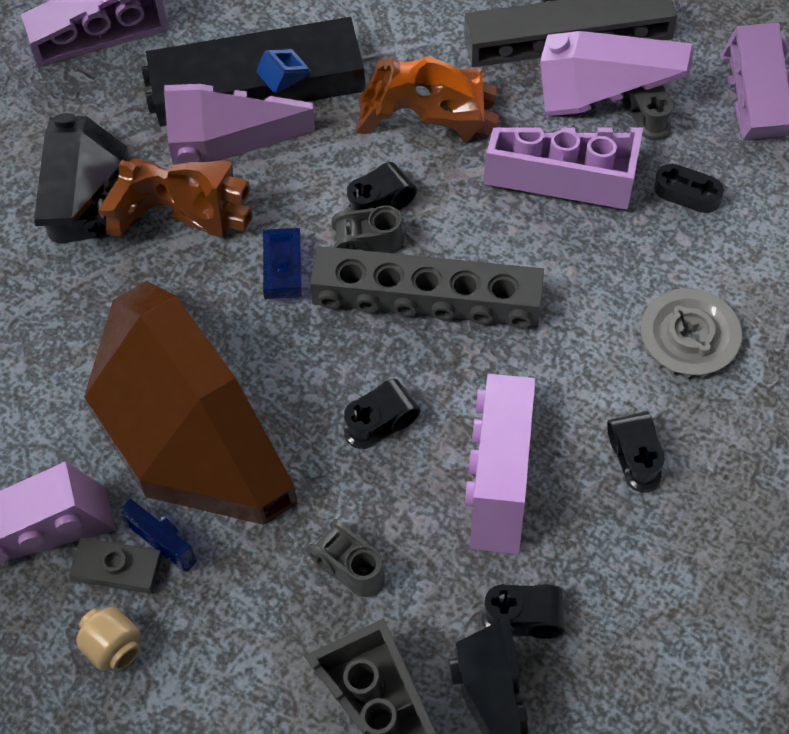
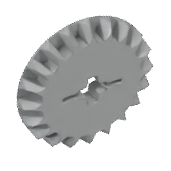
M676 289L660 295L649 304L641 320V343H644L647 356H652L656 360L657 367L663 365L669 369L670 374L678 372L684 374L686 379L691 375H700L703 379L709 373L714 372L718 374L723 367L731 364L734 357L738 354L742 342L740 321L733 309L716 295L699 289ZM684 328H687L690 332L697 331L696 340H693L690 336L682 337Z

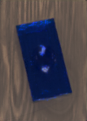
M300 228L263 230L264 299L302 297Z
M131 498L120 508L126 526L155 550H160L164 557L183 572H188L196 564L197 561L192 546L177 535L178 529L167 518L159 516L156 519Z

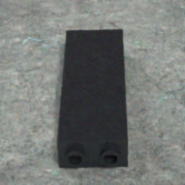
M351 17L146 51L148 65L141 66L145 87H151L152 92L146 93L149 114H157L159 127L167 126L164 85L204 84L213 86V92L233 95L235 90L247 92V98L265 100L270 96L304 102L360 93L365 90L364 66ZM292 49L307 65L311 73L306 78L286 89L273 92L257 74V67L264 51Z

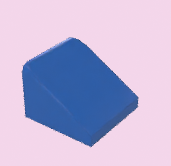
M292 49L264 51L257 67V74L273 92L282 91L306 78L311 73L307 65Z

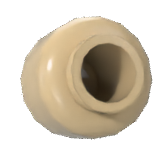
M106 607L102 610L98 608L92 609L79 622L81 629L76 637V645L99 670L121 671L129 666L141 651L139 646L141 632L117 607Z

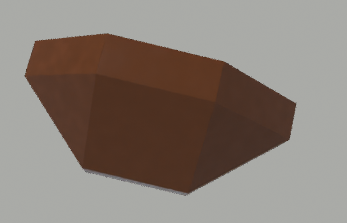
M145 281L113 299L84 398L91 415L147 498L262 525L298 504L295 486L236 377L177 296Z

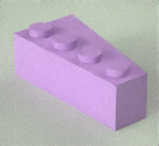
M50 0L21 14L38 67L169 30L162 0Z
M561 127V130L555 133H544L541 128H493L486 152L483 184L628 210L644 127H630L629 133H613L612 127H597V133H576L575 127Z
M488 374L486 390L478 389L476 413H483V418L474 419L472 443H480L479 450L471 449L469 474H475L476 480L475 482L467 481L465 506L473 507L470 549L519 554L525 507L535 378Z

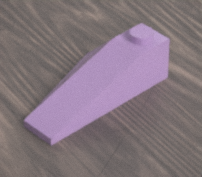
M585 31L547 35L540 60L545 113L547 116L582 113L592 109V103L610 97L612 102L622 99V93L641 86L648 90L689 76L695 48L692 43Z

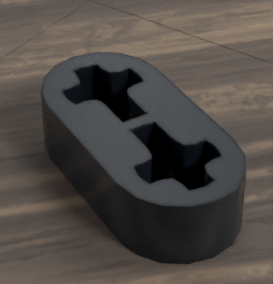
M665 164L660 167L654 183L655 193L660 198L702 213H710L717 210L721 204L724 192L723 185L718 179L677 164ZM670 179L676 181L673 183V185L666 184L669 182ZM704 191L711 193L708 198L701 196Z

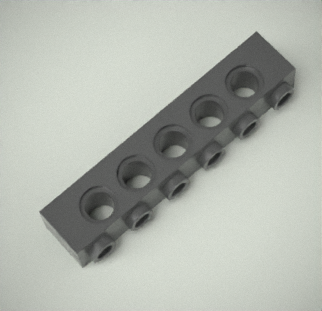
M317 246L310 288L312 304L321 305L328 309L343 307L358 309L367 313L383 311L396 313L401 316H432L439 320H471L477 324L500 323L510 324L516 328L538 327L544 268ZM348 281H357L356 283L352 284L346 283ZM385 285H395L393 287H384ZM429 288V289H432V290H431V291H422L421 289ZM461 292H468V293H470V294H469V295H461V294H459V293H461ZM498 296H506L508 298L500 299Z

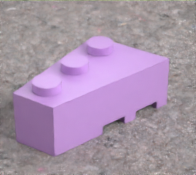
M779 23L736 26L721 53L723 63L730 62L733 76H728L727 80L729 88H736L738 101L734 103L743 140L785 137L789 132V68L786 69L785 64L787 39L785 35H781Z
M66 461L0 491V564L11 559L79 541L80 537L91 538L116 531L107 488Z

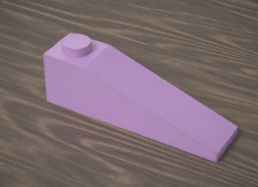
M204 84L164 85L168 145L173 165L188 162L219 161L315 131L313 103L270 96L265 100L247 98V92L235 90L233 95L213 92V86Z

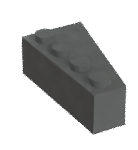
M384 618L304 656L362 734H437Z

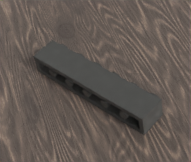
M672 0L546 1L465 13L464 38L471 67L541 58L547 35L585 31L656 40H672L677 13Z

